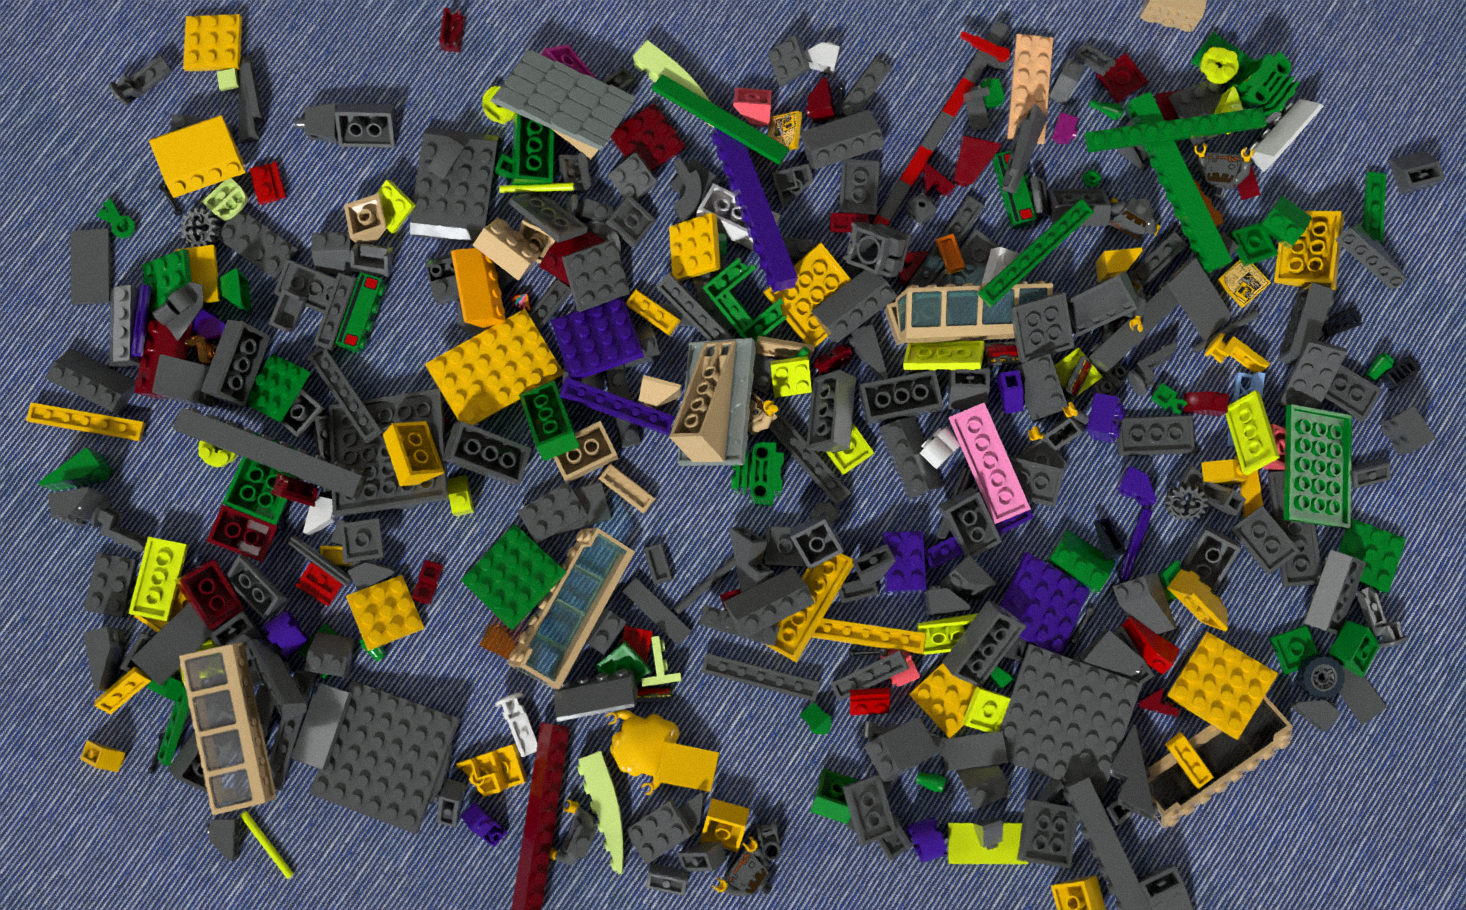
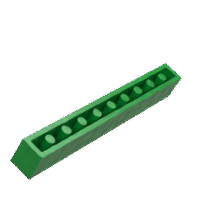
M1151 92L1130 100L1125 106L1126 115L1128 118H1131L1133 125L1165 121ZM1175 141L1142 145L1143 150L1147 152L1150 158L1152 168L1157 172L1159 183L1166 191L1167 200L1171 202L1174 208L1176 218L1182 224V231L1191 243V250L1196 254L1204 272L1208 274L1231 263L1232 259Z

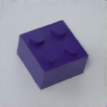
M1095 393L1086 429L1093 440L1115 444L1116 438L1120 437L1121 427H1119L1120 420H1123L1125 417V409H1123L1124 407L1119 397Z

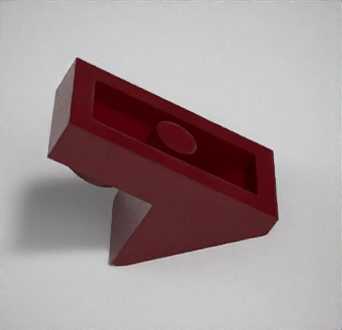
M926 163L922 171L924 194L927 195L935 186L941 195H946L949 198L956 186Z
M925 250L906 253L904 261L906 266L899 274L901 277L899 283L902 286H906L929 252Z
M1163 688L1156 689L1136 701L1135 704L1136 707L1171 717H1178L1179 709L1174 708L1173 703L1162 701L1160 704Z

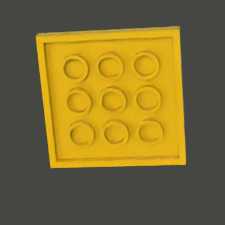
M822 243L817 244L793 265L798 277L795 288L773 292L771 286L763 291L772 304L780 298L783 299L784 304H781L783 316L787 315L785 320L805 344H812L814 348L828 336L810 311L851 280Z
M1207 632L1171 688L1167 698L1238 740L1278 673Z

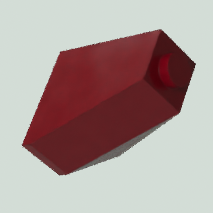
M961 134L953 174V181H956V185L967 187V184L972 185L998 151L1001 143Z

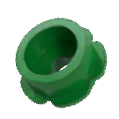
M1088 170V172L1083 174L1085 186L1092 188L1099 185L1101 176L1095 170Z

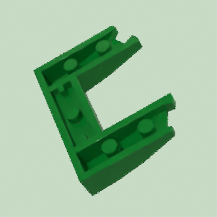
M738 258L706 284L703 289L742 338H753L756 343L758 336L764 337L784 321L787 315L783 316L781 304H784V301L780 298L757 318L753 319L731 289L757 267L754 264H751L749 267L741 263V258Z

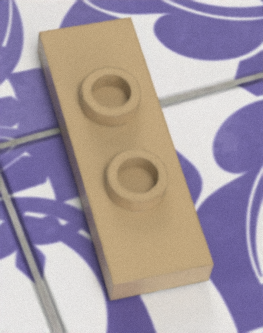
M758 336L755 344V354L790 359L805 346L810 350L806 355L810 362L814 345Z
M609 464L598 478L643 514L656 500V498L612 464Z

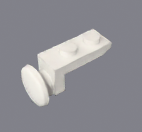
M515 693L498 700L495 706L503 707L504 718L508 721L521 757H525L536 752L538 741L524 706L518 702V699L524 695L522 693Z

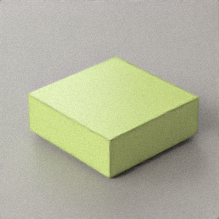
M235 68L217 72L219 89L221 91L240 88Z

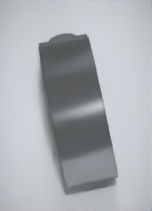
M681 158L674 161V168L686 189L682 198L673 204V208L682 223L692 219L700 206L702 192L697 170L691 172L689 165L686 162L683 163Z
M1188 466L1179 480V483L1182 482L1183 486H1186L1187 482H1190L1191 486L1198 484V489L1203 488L1204 493L1207 494L1208 505L1227 514L1237 516L1246 501L1234 489L1225 488L1216 483L1204 482L1203 474L1193 466Z

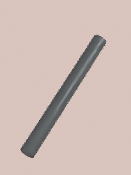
M1258 311L1251 312L1211 335L1207 340L1192 346L1193 352L1197 353L1206 348L1218 334L1223 333L1227 336L1258 318Z
M733 558L730 559L674 608L679 615L736 565Z

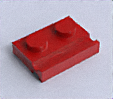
M276 161L272 164H264L249 169L260 205L286 198Z
M310 562L296 587L323 604L330 606L343 587V584L315 563Z
M625 626L622 643L626 641L641 659L647 663L653 631Z
M889 688L850 690V715L889 713Z

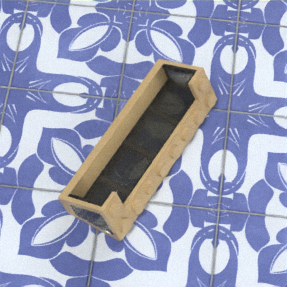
M1266 696L1262 699L1238 740L1213 725L1208 726L1188 740L1214 777L1202 788L1197 789L1171 753L1149 767L1151 777H1148L1147 780L1148 784L1153 785L1155 795L1151 796L1152 803H1157L1159 813L1155 817L1163 828L1168 825L1169 827L1174 826L1182 815L1185 814L1187 816L1195 810V806L1200 803L1202 805L1211 799L1212 794L1215 792L1221 793L1227 788L1228 783L1238 781L1245 771L1254 770L1259 765L1258 762L1263 759L1268 760L1275 754V750L1278 748L1283 749L1290 744L1293 726Z

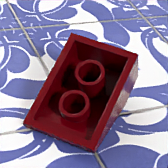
M587 230L586 234L558 243L555 241L547 251L539 267L570 285L562 256L602 243L604 239Z
M221 505L207 542L263 563L278 526Z
M209 559L175 579L184 597L210 631L245 610L215 559Z

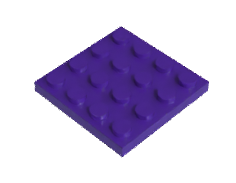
M623 297L582 312L576 311L551 320L569 378L575 381L644 357Z
M1024 553L1001 607L1026 625V628L1019 636L1021 639L1037 647L1062 655L1090 589L1035 556Z

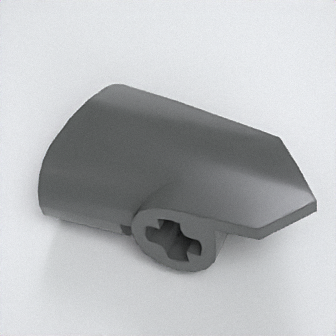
M189 282L183 288L172 293L165 303L152 312L158 322L169 328L177 341L181 339L203 307V285Z

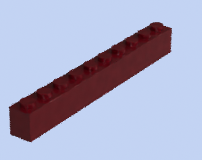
M548 723L540 724L511 910L542 909L569 734L568 726Z

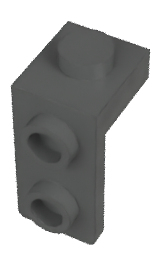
M981 85L970 88V92L963 95L972 131L990 126L983 97L990 95L988 87L981 89Z

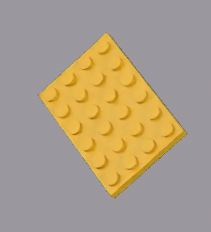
M526 309L507 318L506 322L494 325L425 363L426 368L458 421L472 426L520 400L519 394L563 376V370Z

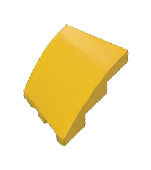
M516 743L456 764L459 769H462L468 775V780L477 787L484 797L528 781Z

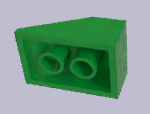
M86 447L39 481L38 484L53 491H60L104 482L114 470L101 453Z

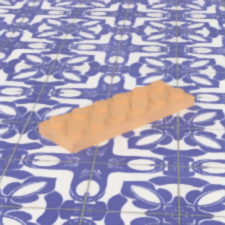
M1017 34L1015 37L1007 130L1008 141H1013L1016 126L1023 118L1026 119L1028 110L1034 104L1038 105L1047 119L1053 47L1052 37ZM1046 123L1037 144H1044Z

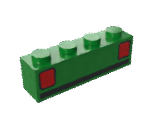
M1010 151L995 154L992 163L1012 230L1033 225L1037 214L1031 202L1032 192L1027 188L1026 183L1028 179L1026 173H1024L1015 194L1001 190Z
M360 272L335 342L340 348L360 354L362 349L366 348L368 332H371L374 326V315L380 309V298L386 292L385 282L381 278Z

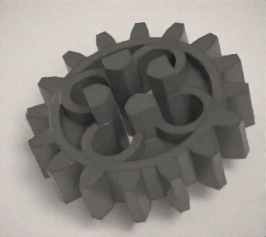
M203 208L188 210L189 215H183L185 221H180L183 228L179 229L180 232L184 233L181 239H187L185 244L191 245V247L211 245L210 242L216 243L217 241L214 237L220 235L216 232V229H220V226L216 225L218 219L213 218L214 213L208 212L207 209ZM203 226H204V227H209L208 230H202V229H198L197 231L190 230L191 227H195V228H202Z
M1180 482L1178 488L1174 485L1172 486L1173 492L1167 491L1165 508L1169 512V516L1174 515L1176 521L1182 518V521L1185 522L1189 518L1193 522V517L1196 516L1200 519V513H1206L1205 507H1208L1207 494L1204 493L1203 488L1198 489V484L1191 486L1190 482H1187L1186 486H1183L1182 482ZM1186 493H1188L1189 499L1187 500V511L1184 510V505L1186 504Z

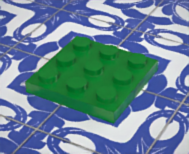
M181 249L142 264L144 284L150 285L152 288L148 319H156L152 312L165 303L172 293L192 282L189 250Z
M271 354L253 383L246 405L281 423L309 377L310 372Z
M1351 518V527L1345 529L1338 552L1366 562L1360 584L1389 593L1406 539Z

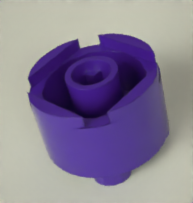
M287 610L280 613L264 626L268 633L267 637L272 644L275 645L277 643L280 646L279 650L285 658L310 641L305 631L302 632L300 623Z
M934 816L907 826L920 863H926L947 855L941 831L935 826L937 822Z

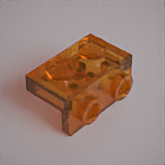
M193 336L190 340H185V345L198 353L199 361L210 367L216 352V346L202 336Z

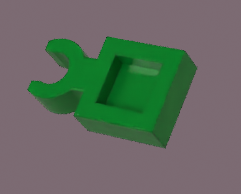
M1163 383L1158 386L1150 398L1151 401L1165 410L1170 406L1177 415L1182 412L1177 408V404L1183 407L1187 405L1186 401L1182 399L1177 400L1175 397L1178 393Z

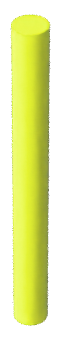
M574 183L500 185L499 187L500 193L572 191L575 189Z
M247 811L243 812L240 815L242 820L286 878L289 879L294 875L292 870Z

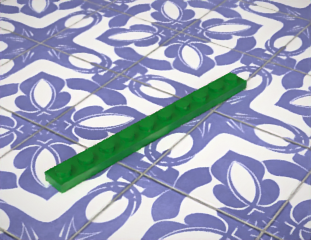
M1261 107L1086 132L1084 137L1088 153L1258 129L1264 128L1267 124L1263 108Z

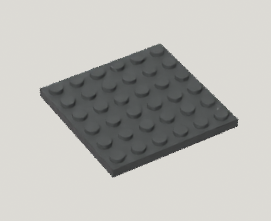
M439 388L362 400L383 431L382 434L368 444L363 440L341 405H329L331 464L333 461L344 465L343 469L349 471L351 468L361 471V475L366 478L358 500L332 491L333 516L339 517L449 500L447 462L442 460L446 446L443 396ZM427 421L444 473L418 485L400 486L383 434L392 423Z
M1028 644L1010 695L1011 700L999 731H1003L1008 762L1065 783H1069L1082 776H1087L1090 778L1096 793L1103 796L1111 775L1110 767L1120 750L1142 684Z
M352 680L348 692L353 693L329 764L326 770L318 769L309 794L418 834L460 718Z

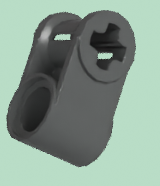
M775 820L763 825L755 824L764 856L769 860L777 859L780 856L781 848ZM772 829L771 831H768V832H764V833L762 832V831H764V830ZM769 845L777 847V854L775 856L767 855L766 848Z

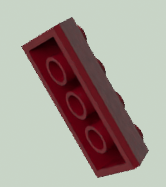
M157 319L149 320L134 393L153 399H171L152 393L159 356L166 355L185 360L192 324H190L181 339L177 341L166 325H162Z

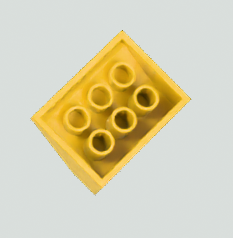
M222 115L149 139L165 183L173 198L245 173V163Z
M1304 211L1312 217V220L1294 246L1287 248L1279 242L1274 283L1305 288L1313 282L1336 290L1341 245L1335 239L1343 234L1344 217L1342 211Z

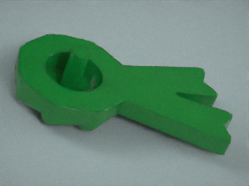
M109 198L107 202H103L108 212L100 208L96 216L111 223L112 232L120 239L130 238L136 231L135 222L128 216H120L114 202Z

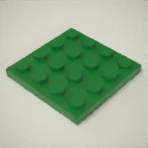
M514 524L461 581L507 627L513 630L567 572Z

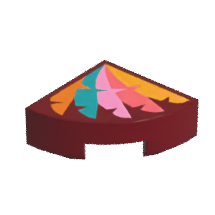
M528 293L509 296L512 304L521 311L526 309L527 313L532 311Z

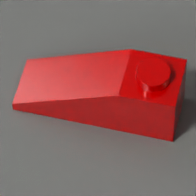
M1132 616L1121 625L1148 665L1161 674H1164L1173 666L1180 650Z

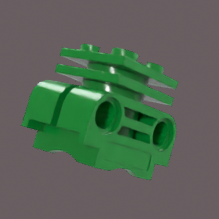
M1278 51L1274 57L1267 53L1260 59L1249 60L1243 67L1241 75L1227 89L1229 90L1231 87L1236 88L1244 110L1262 107L1264 116H1269L1271 113L1280 112L1285 107V102L1295 94V89L1299 82H1292L1293 76L1287 77L1291 71V63Z
M760 442L753 447L752 459H748L749 451H746L744 465H732V470H736V475H732L731 489H735V494L738 495L739 487H743L742 495H746L747 488H750V499L754 504L772 506L774 497H780L782 493L780 471L782 469L784 453L776 452V443ZM763 452L766 454V457L761 458L757 453ZM762 490L765 494L757 496L755 491Z

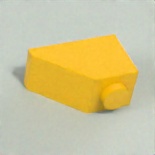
M1230 459L1201 463L1204 482L1232 485L1248 480V476L1242 472L1239 460Z
M87 740L80 759L95 768L119 772L120 767L124 763L125 753L119 749Z

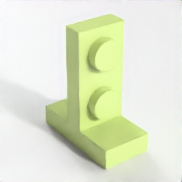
M660 636L651 637L657 676L641 678L642 687L682 681L681 673L665 675V671H668L667 659L663 660L662 652H665L664 640H660Z

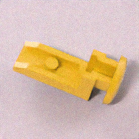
M1223 333L1218 334L1204 352L1206 357L1211 354L1220 363L1226 356L1230 355L1254 373L1262 372L1270 365L1264 357L1258 355L1248 345L1242 343L1234 336L1226 343L1223 342L1222 339L1225 336Z

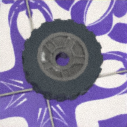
M1312 654V656L1306 657L1297 669V682L1301 686L1300 688L1315 698H1332L1343 688L1345 672L1342 665L1332 657L1323 654Z

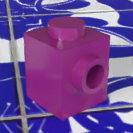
M1061 112L1056 120L1050 139L1055 140L1058 144L1068 145L1070 140L1075 139L1078 129L1075 127L1078 118Z

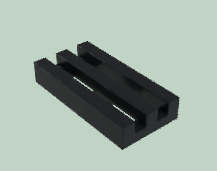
M1355 307L1328 318L1327 322L1350 313L1353 314L1352 317L1327 326V323L1323 325L1322 331L1325 332V338L1362 325ZM1353 320L1356 321V323L1345 326L1332 332H1330L1329 330L1339 325L1345 324L1347 322Z

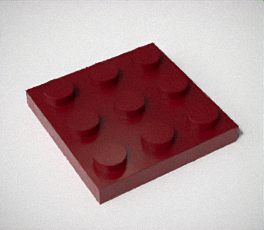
M652 104L616 128L610 137L625 159H628L634 152H637L652 172L686 149L685 144L655 104Z

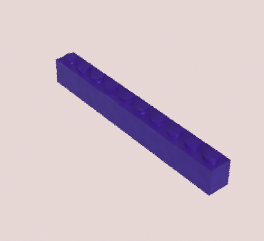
M714 128V133L711 135L712 143L716 145L718 158L723 162L724 174L728 175L730 189L735 193L736 205L740 206L742 220L747 224L748 236L754 242V251L759 255L760 267L762 270H765L768 286H771L773 292L795 288L798 279L746 146L721 130Z

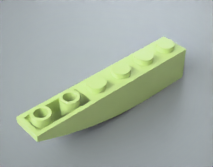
M648 40L634 54V66L639 71L646 72L653 82H656L663 74L710 102L693 78L679 64Z
M600 751L578 759L579 764H577L580 776L584 775L586 783H583L586 794H590L593 800L590 802L593 814L597 813L599 821L596 822L600 833L604 832L606 840H603L607 852H611L613 858L610 860L613 871L617 870L619 875L623 873L624 864L621 811L604 754Z

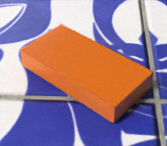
M954 233L936 239L947 275L966 269Z

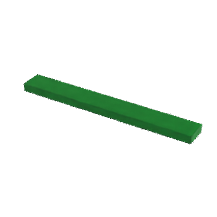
M663 74L652 86L654 92L780 165L789 152V148Z
M1081 198L977 294L989 308L992 307L1086 221L1094 211Z

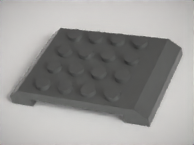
M426 127L423 133L413 203L416 206L411 212L410 219L411 236L469 243L476 241L482 230L487 226L496 157L499 153L500 135ZM450 136L463 144L465 148L457 162L452 166L447 177L443 180L429 171L428 167L445 140Z

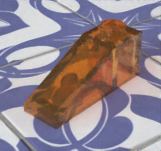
M496 623L495 626L489 624L479 646L510 660L509 655L513 649L517 648L518 644L509 633L505 632L506 627ZM528 659L525 665L535 670L534 665Z

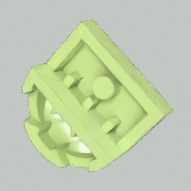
M230 178L224 180L202 203L219 219L229 220L245 207L248 197L246 192Z

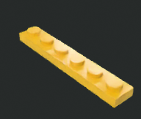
M30 402L26 421L30 423L140 442L142 441L146 424L136 420Z
M822 618L811 638L924 654L926 633Z

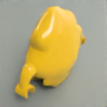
M625 709L607 713L605 717L610 714L614 716V721L609 724H614L617 718L624 720L621 731L613 735L610 748L619 769L634 777L642 773L653 776L651 783L645 782L641 785V788L645 785L650 786V791L645 793V795H650L662 783L655 780L664 741L677 743L679 737L678 726L674 722L663 719L659 714L654 713L646 718L634 715L633 712Z

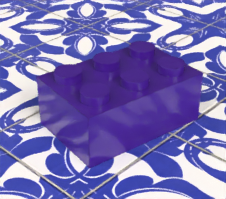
M923 531L883 533L882 546L887 544L896 560L884 575L885 593L925 591L926 574Z

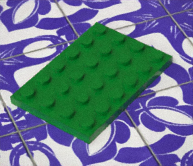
M1293 404L1286 405L1284 520L1341 529H1349L1351 527L1352 415Z

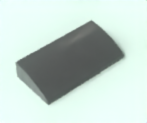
M1126 271L1067 298L1071 329L1076 337L1139 308L1134 288Z

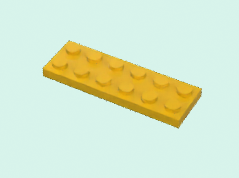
M841 553L811 569L807 568L802 576V580L807 585L815 603L775 623V626H779L775 646H766L797 663L853 568L852 561L854 559Z

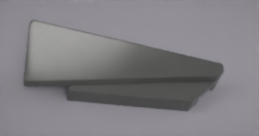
M252 54L241 56L240 69H238L240 87L238 88L240 144L260 140L257 123L264 121Z
M1034 104L1028 110L1026 119L1023 118L1016 126L1001 190L1015 194L1047 121L1046 116L1038 105Z

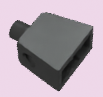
M336 103L307 107L305 109V118H295V128L305 129V134L309 139L338 143L335 120Z

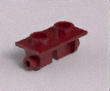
M841 344L830 351L832 357L825 353L816 358L813 365L818 369L819 375L831 373L836 368L849 363L853 359L851 348H848L846 344Z

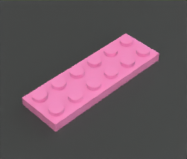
M985 403L949 417L948 419L993 523L997 524L1030 510L1031 508Z

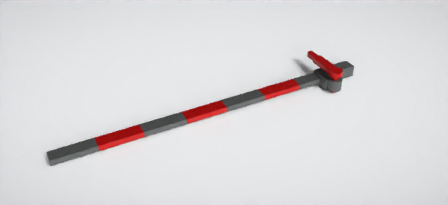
M996 21L986 39L977 35L973 36L965 31L961 32V39L979 49L976 57L872 223L873 225L881 223L889 226L923 171L925 164L931 158L965 102L963 95L970 92V88L975 86L985 68L988 66L994 70L1007 69L1010 61V51L1005 47H1000L1009 32V26ZM847 264L844 269L851 280L862 270V268Z

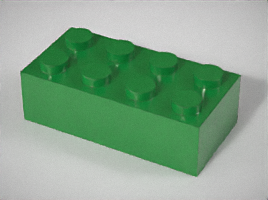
M514 112L512 185L552 184L554 131Z
M555 380L519 394L535 445L543 461L580 447L564 400L559 397L560 391Z

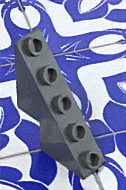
M1360 223L1335 239L1391 290L1400 287L1402 282L1408 279L1379 240L1373 241Z
M745 526L730 528L729 532L742 593L772 578L774 571L762 563L767 541Z
M1134 724L1112 763L1110 772L1111 776L1125 782L1117 797L1118 804L1154 822L1155 816L1159 815L1157 803H1152L1151 796L1155 795L1153 785L1148 784L1147 780L1148 777H1151L1149 766H1144L1143 759H1147L1145 747H1140L1139 741L1143 740L1141 729H1136Z

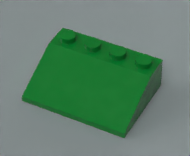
M242 457L222 504L277 525L288 500L271 494L278 473L295 479L297 477Z

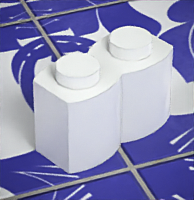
M948 426L943 430L939 428L932 435L934 439L931 440L929 438L921 446L923 450L920 454L935 469L960 446L955 433Z

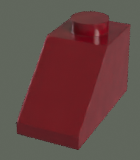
M824 77L807 98L808 106H806V112L808 117H812L814 123L835 118L831 87L827 78Z
M1211 391L1184 393V401L1187 402V405L1183 407V412L1221 417L1228 412L1229 394Z

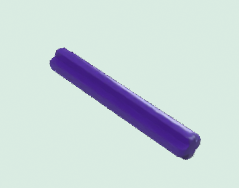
M147 284L140 285L131 349V354L134 357H142L144 351L152 290L150 285Z
M1148 508L1141 509L1118 578L1128 581L1130 579L1152 515V510Z

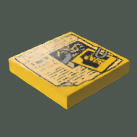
M794 111L770 117L768 136L786 146L789 150L798 149L802 113Z
M1241 260L1217 280V283L1241 308L1247 305L1271 283L1254 264L1244 267Z

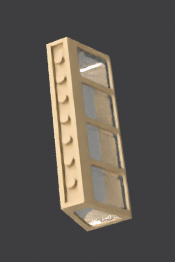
M244 641L179 656L212 815L276 799Z

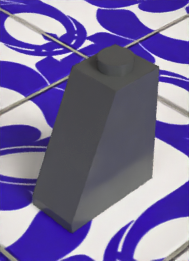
M1103 629L1079 658L1083 662L1130 676L1137 675L1142 670V664L1145 662L1108 629Z

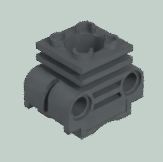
M853 222L851 224L853 228L850 237L853 242H849L847 253L843 257L844 260H847L846 263L863 268L876 275L898 276V272H901L903 269L911 235L881 223L873 225L866 222Z

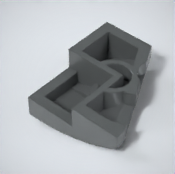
M809 164L771 173L780 207H785L813 182Z

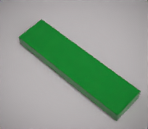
M1368 171L1365 174L1363 229L1373 241L1378 239L1383 245L1386 173Z
M183 683L180 685L157 757L165 766L171 765L189 709L187 691Z

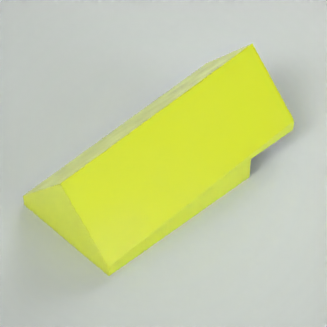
M977 614L918 623L917 632L926 633L924 654L950 652Z

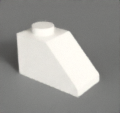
M821 42L805 51L810 69L833 74L840 46H836L832 42Z
M317 496L315 507L310 506L303 533L313 535L335 521L336 517L333 516L332 499Z

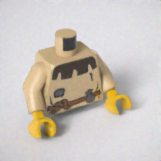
M751 391L747 431L751 435H755L757 432L769 428L771 422L777 418L775 413L778 411V407L774 405V401L767 400L763 402Z

